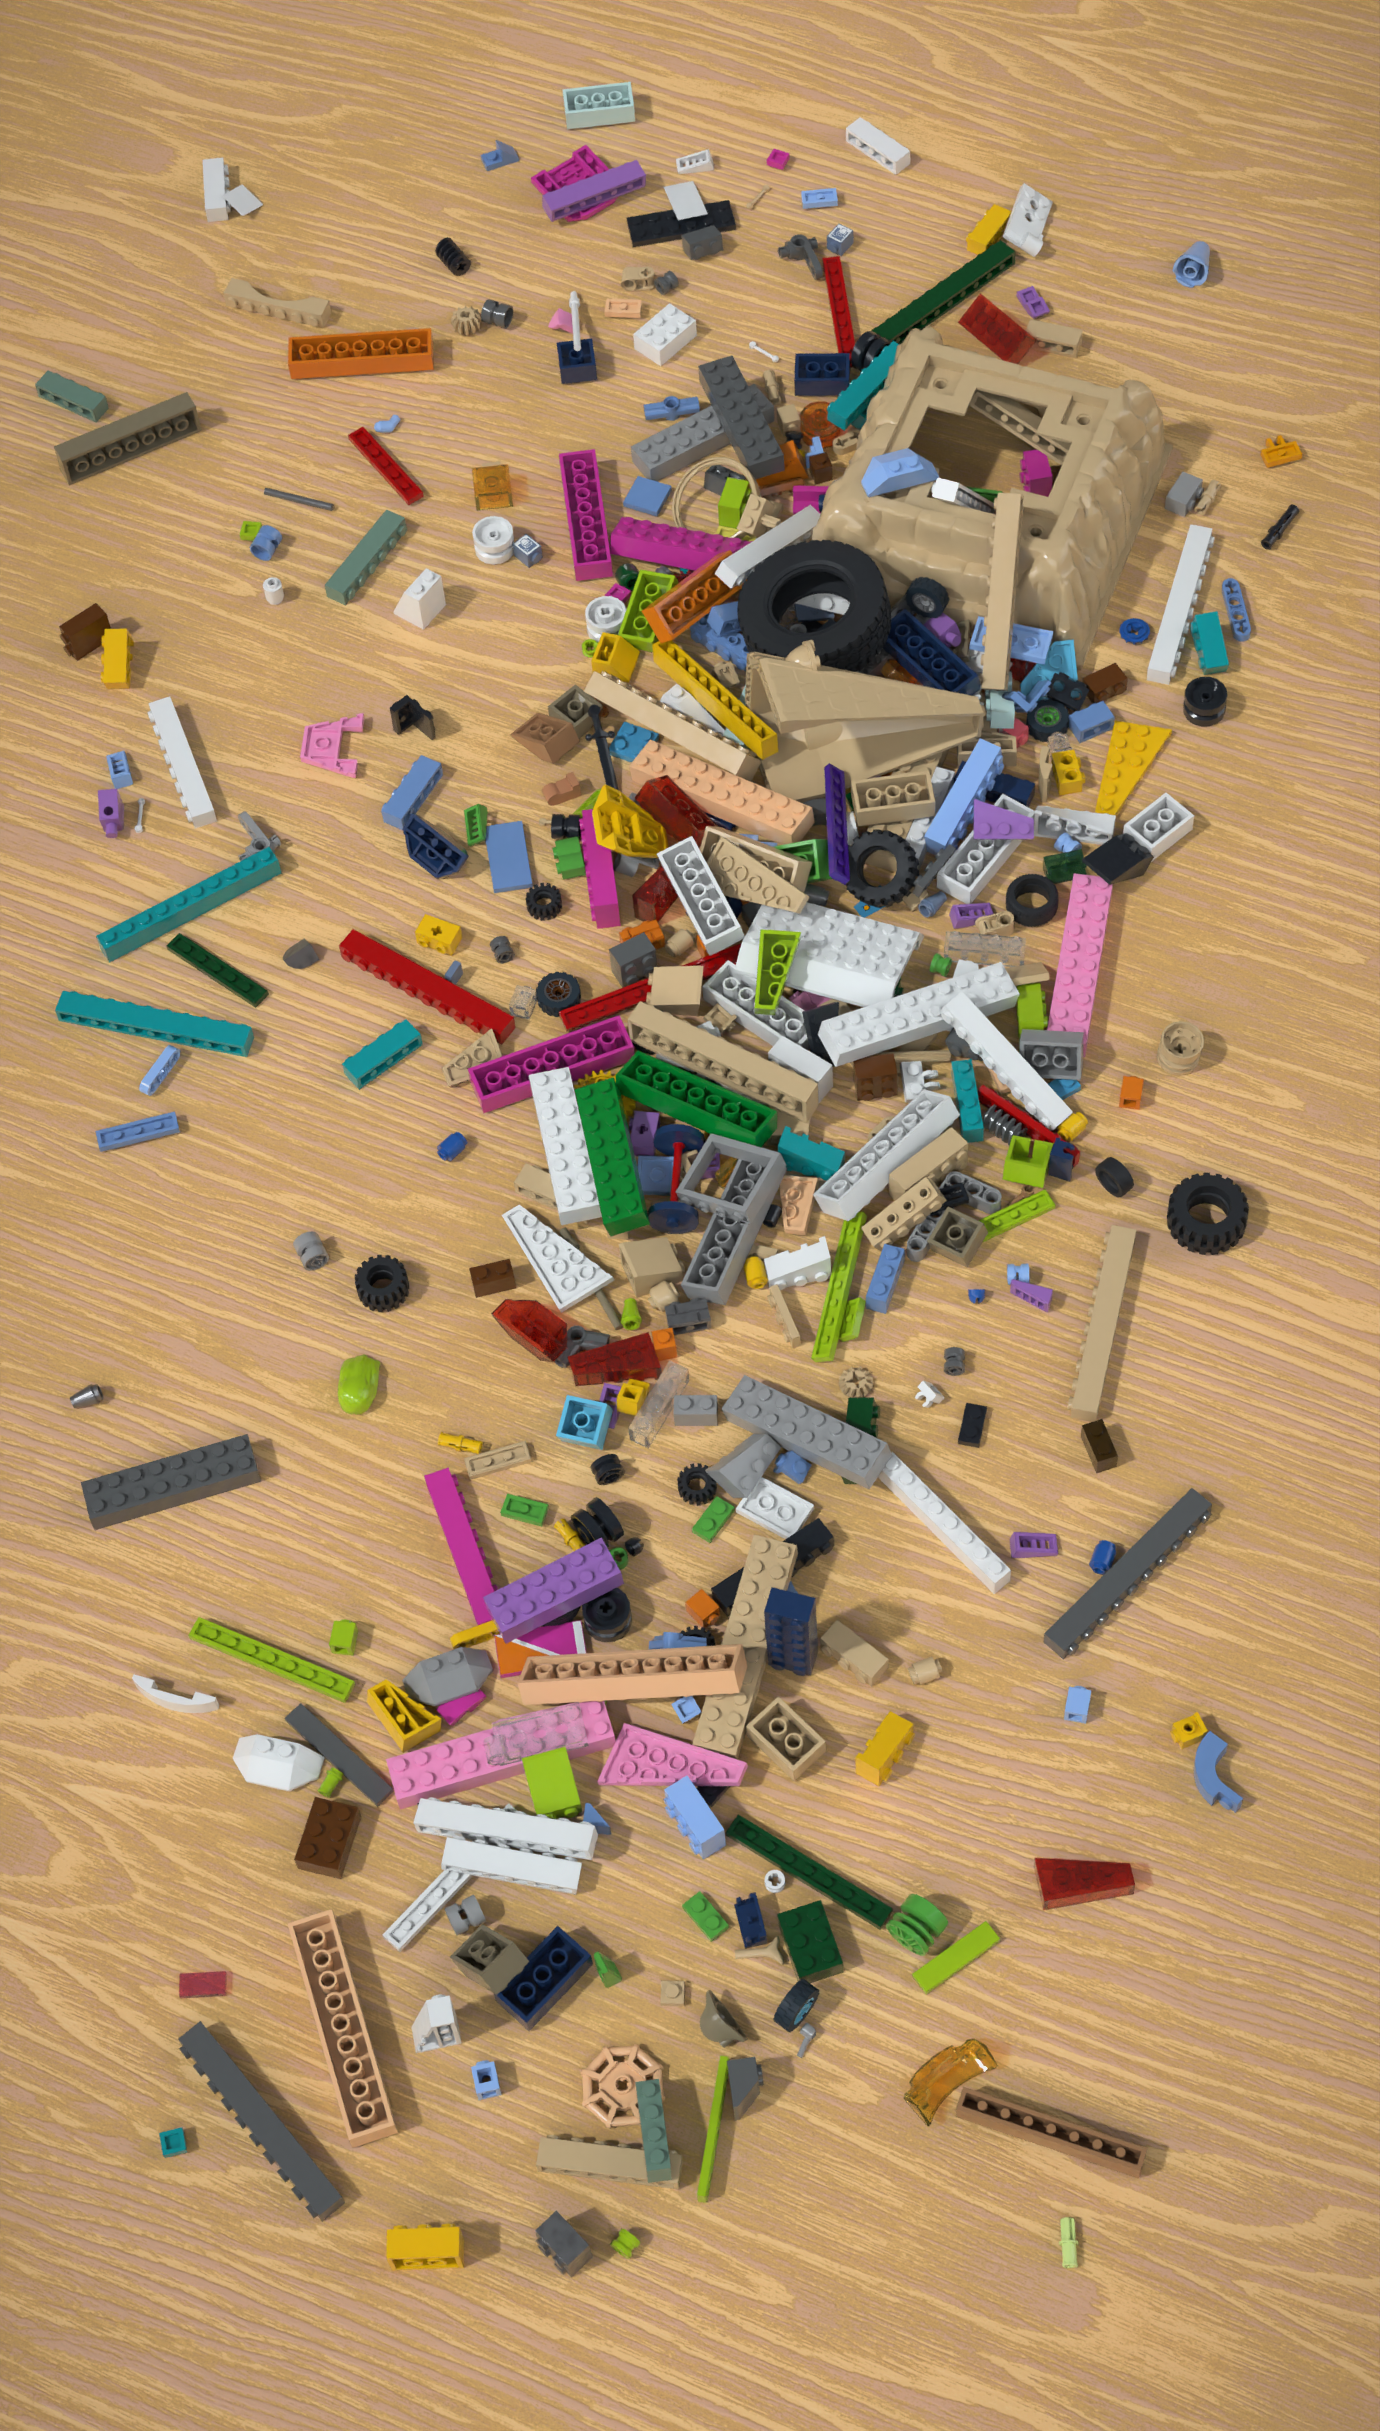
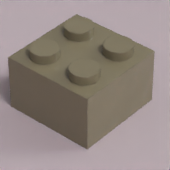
M947 1207L927 1242L932 1251L968 1267L988 1231L984 1223Z

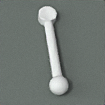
M756 342L749 343L750 349L758 350L771 358L775 363L779 361L778 356H773L756 346Z
M143 798L138 799L139 813L138 822L135 826L136 833L143 831L141 826L143 805L145 804V799Z

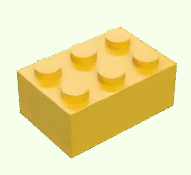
M427 2224L418 2225L417 2228L396 2225L393 2226V2229H387L386 2259L392 2271L464 2268V2237L460 2228L456 2227L455 2224H442L441 2227L432 2228L431 2225Z

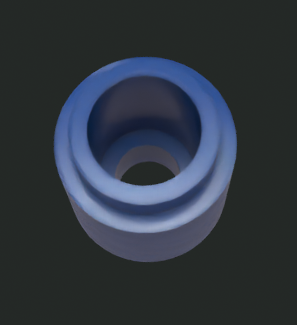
M459 1132L451 1133L437 1146V1154L444 1161H452L465 1149L467 1140Z
M1102 1540L1095 1546L1089 1566L1095 1573L1105 1574L1112 1567L1116 1556V1546L1112 1542Z

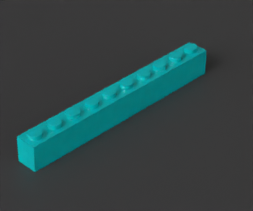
M267 847L96 936L99 947L110 963L281 874L279 861L270 847Z
M62 991L55 1009L58 1020L61 1022L242 1057L248 1056L254 1040L252 1028L246 1024H234L226 1020L218 1021L205 1016H192L189 1013L182 1014L169 1009L161 1010L152 1006H140L132 1002L116 1001L112 998L104 999L95 995L88 996L75 991Z

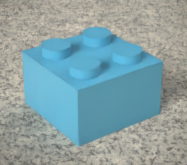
M567 1395L556 1437L562 1442L603 1450L613 1409L607 1403Z

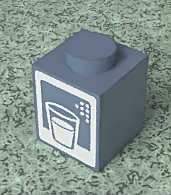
M838 224L827 235V249L840 256L854 243L853 230L841 224Z
M527 534L512 544L514 556L528 568L543 558L541 545Z

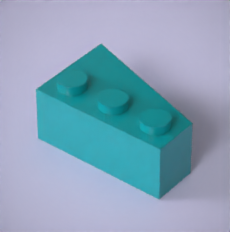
M785 1126L778 1144V1152L781 1153L786 1163V1171H796L805 1176H815L827 1181L845 1164V1151L822 1141L820 1144L808 1140V1135L803 1133L801 1137L790 1132L791 1128Z

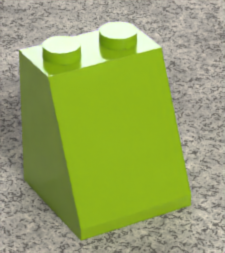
M566 1746L522 1758L536 1815L540 1814L550 1819H559L562 1817L572 1818L582 1812Z

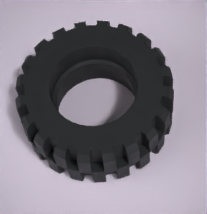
M875 829L873 832L866 831L862 833L863 836L860 838L858 836L853 839L854 843L852 845L848 844L850 881L846 883L847 890L859 901L875 907H890L895 902H902L904 896L908 897L912 893L910 889L912 886L915 887L914 882L920 872L917 869L919 860L915 856L914 848L905 839L888 830L881 831ZM885 850L896 858L897 871L894 878L887 885L875 887L870 885L864 878V864L872 853Z
M1210 1172L1203 1173L1200 1176L1197 1173L1191 1175V1179L1188 1177L1183 1179L1181 1185L1177 1184L1169 1198L1167 1226L1171 1230L1170 1234L1173 1239L1176 1240L1178 1238L1180 1246H1187V1250L1193 1253L1194 1251H1199L1201 1255H1206V1253L1210 1252L1211 1255H1215L1220 1250L1226 1252L1230 1249V1245L1232 1247L1237 1245L1239 1239L1245 1233L1249 1212L1247 1197L1245 1193H1241L1242 1188L1238 1184L1234 1185L1232 1179L1228 1177L1224 1179L1221 1174L1217 1173L1216 1175H1210ZM1199 1204H1212L1221 1208L1227 1217L1215 1224H1205L1195 1220L1188 1211Z

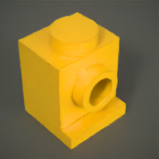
M1195 1712L1192 1716L1173 1723L1170 1734L1174 1743H1178L1181 1749L1201 1742L1208 1731L1199 1713Z

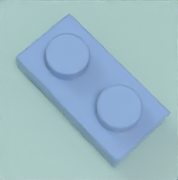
M836 188L801 191L803 209L838 206Z

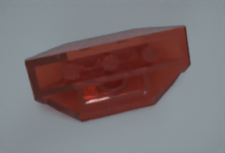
M505 1299L491 1313L510 1338L540 1361L554 1362L567 1349V1323L537 1300Z

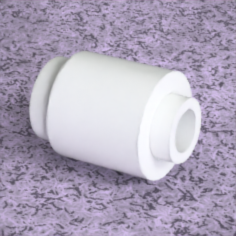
M275 577L266 579L263 583L266 600L272 605L280 604L284 598L281 581Z

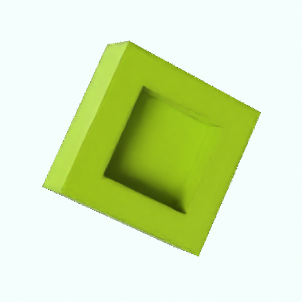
M243 521L239 534L240 540L253 541L261 529L262 523Z

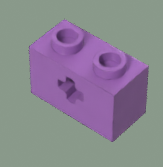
M635 1111L634 1118H630L629 1130H632L630 1137L636 1157L638 1155L655 1156L656 1148L654 1147L653 1138L656 1130L660 1128L659 1113Z

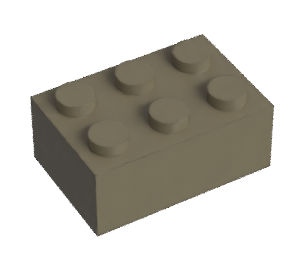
M483 1924L450 1956L466 1977L495 1995L503 1991L508 1983L521 1973L524 1966L529 1962L514 1942Z

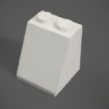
M426 568L403 593L394 610V614L424 630L446 606L441 576Z

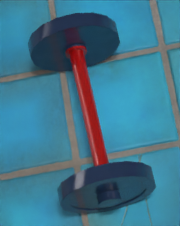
M670 1124L657 1129L653 1138L654 1147L659 1152L674 1157L670 1201L656 1203L647 1212L650 1226L653 1229L668 1234H683L697 1228L699 1214L694 1207L678 1202L679 1198L676 1190L680 1185L682 1154L697 1150L699 1153L705 1144V1137L700 1130L692 1126Z

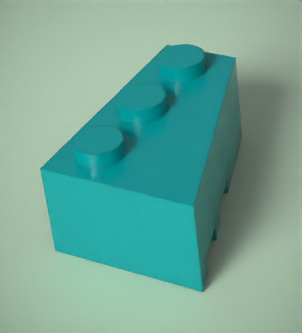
M1218 611L1195 615L1190 624V631L1195 650L1198 654L1199 668L1202 669L1204 675L1226 672L1229 662Z

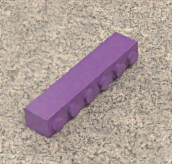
M637 160L627 162L624 165L611 168L603 173L595 174L587 179L579 180L576 183L542 195V207L551 222L645 187L646 174Z

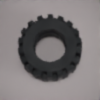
M377 1255V1258L372 1256L368 1262L364 1260L361 1263L362 1267L357 1268L355 1285L358 1297L365 1307L369 1306V1309L372 1311L377 1309L378 1312H383V1310L387 1309V1312H389L391 1308L395 1307L397 1309L400 1307L399 1303L403 1304L406 1301L405 1297H408V1289H410L406 1269H404V1265L401 1262L399 1263L398 1259L395 1257L391 1259L389 1255L385 1257ZM377 1280H392L391 1284L385 1288L372 1287Z

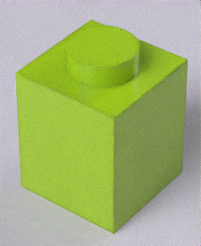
M342 1619L341 1621L334 1620L329 1642L333 1654L354 1656L358 1636L356 1623L347 1619Z

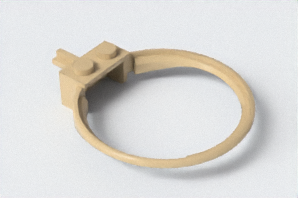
M714 457L694 465L682 477L674 493L672 502L674 523L677 528L684 527L680 516V501L688 482L698 472L713 465L732 466L745 475L751 486L752 494H750L737 529L739 531L729 538L742 539L745 536H750L757 539L764 534L766 527L774 528L781 522V519L771 516L775 505L761 497L758 483L752 473L744 465L730 458Z

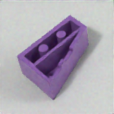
M974 799L973 840L1034 839L1033 818Z

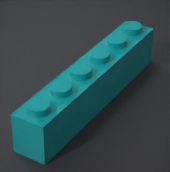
M893 341L889 346H885L878 357H874L871 364L861 371L860 376L856 380L853 379L849 387L839 394L838 399L829 404L827 408L828 421L845 431L869 406L871 399L880 390L884 389L889 367L894 364L898 343Z

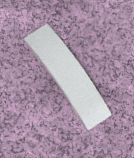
M133 1675L132 1677L135 1686L145 1697L164 1708L184 1713H205L218 1710L219 1708L216 1697L195 1692L193 1699L158 1690L155 1681L138 1675Z

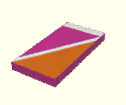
M581 1620L557 1626L538 1627L506 1644L501 1634L494 1635L501 1678L521 1675L527 1657L586 1653Z

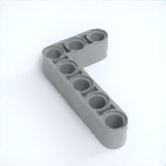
M950 1172L940 1188L951 1186V1184L963 1182L969 1197L967 1205L990 1215L1001 1209L1002 1196L999 1190L960 1172ZM961 1190L956 1191V1192H952V1193H949V1194H950V1195H951V1194H955V1193L961 1192ZM945 1210L929 1214L922 1223L915 1227L907 1241V1257L911 1261L919 1262L925 1258L930 1249L927 1240ZM918 1247V1248H920V1249H919V1250H914V1249H912V1248Z

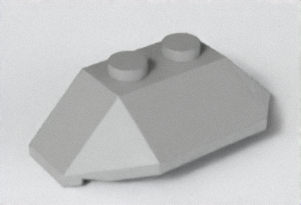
M460 1647L420 1661L402 1681L410 1699L422 1704L438 1706L477 1692L487 1677L493 1672V1668L486 1651Z

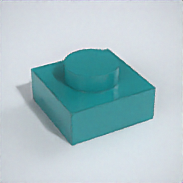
M182 2127L159 2133L164 2158L188 2152Z

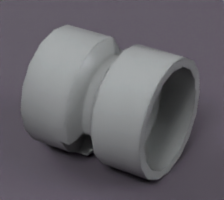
M316 1232L303 1233L294 1240L293 1246L306 1270L320 1269L329 1261V1256Z
M474 1895L463 1899L461 1905L455 1903L445 1908L446 1915L457 1936L468 1931L470 1925L476 1927L486 1922ZM465 1912L467 1919L462 1920L460 1914Z

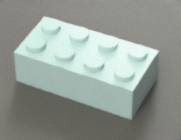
M631 82L562 89L567 129L635 122Z

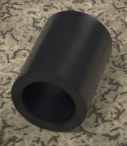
M771 1204L763 1224L767 1227L775 1228L782 1209L777 1205Z

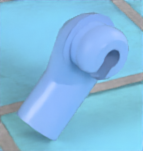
M393 415L389 421L375 423L374 429L376 432L390 433L397 426L400 418L397 415Z

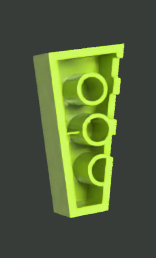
M760 929L755 1014H776L801 940V932Z

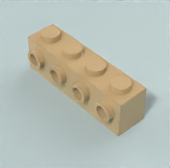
M925 1177L861 1228L873 1247L882 1252L884 1244L893 1245L897 1239L907 1235L911 1228L922 1223L930 1213L939 1210L947 1200L936 1184L928 1177Z

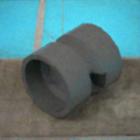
M487 299L481 312L482 322L489 324L494 322L496 326L508 328L513 318V307Z

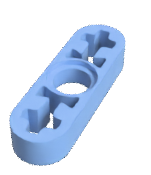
M171 1045L165 1048L142 1079L139 1087L140 1092L149 1096L154 1094L178 1061L180 1049Z

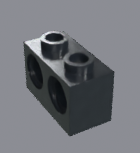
M1059 672V674L1054 673L1050 681L1051 684L1048 686L1050 689L1044 697L1052 701L1056 700L1063 704L1064 707L1073 711H1079L1090 689L1086 688L1087 685L1083 682L1076 681L1075 683L1069 680V676L1062 672ZM1054 683H1062L1063 691H1056ZM1078 691L1081 698L1074 700L1071 697V692Z

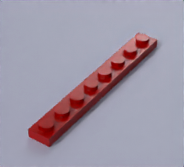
M840 256L822 258L838 353H850V367H853L851 364V354L855 345Z

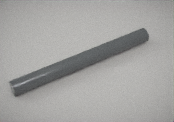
M270 488L264 489V495L329 511L334 509V504Z

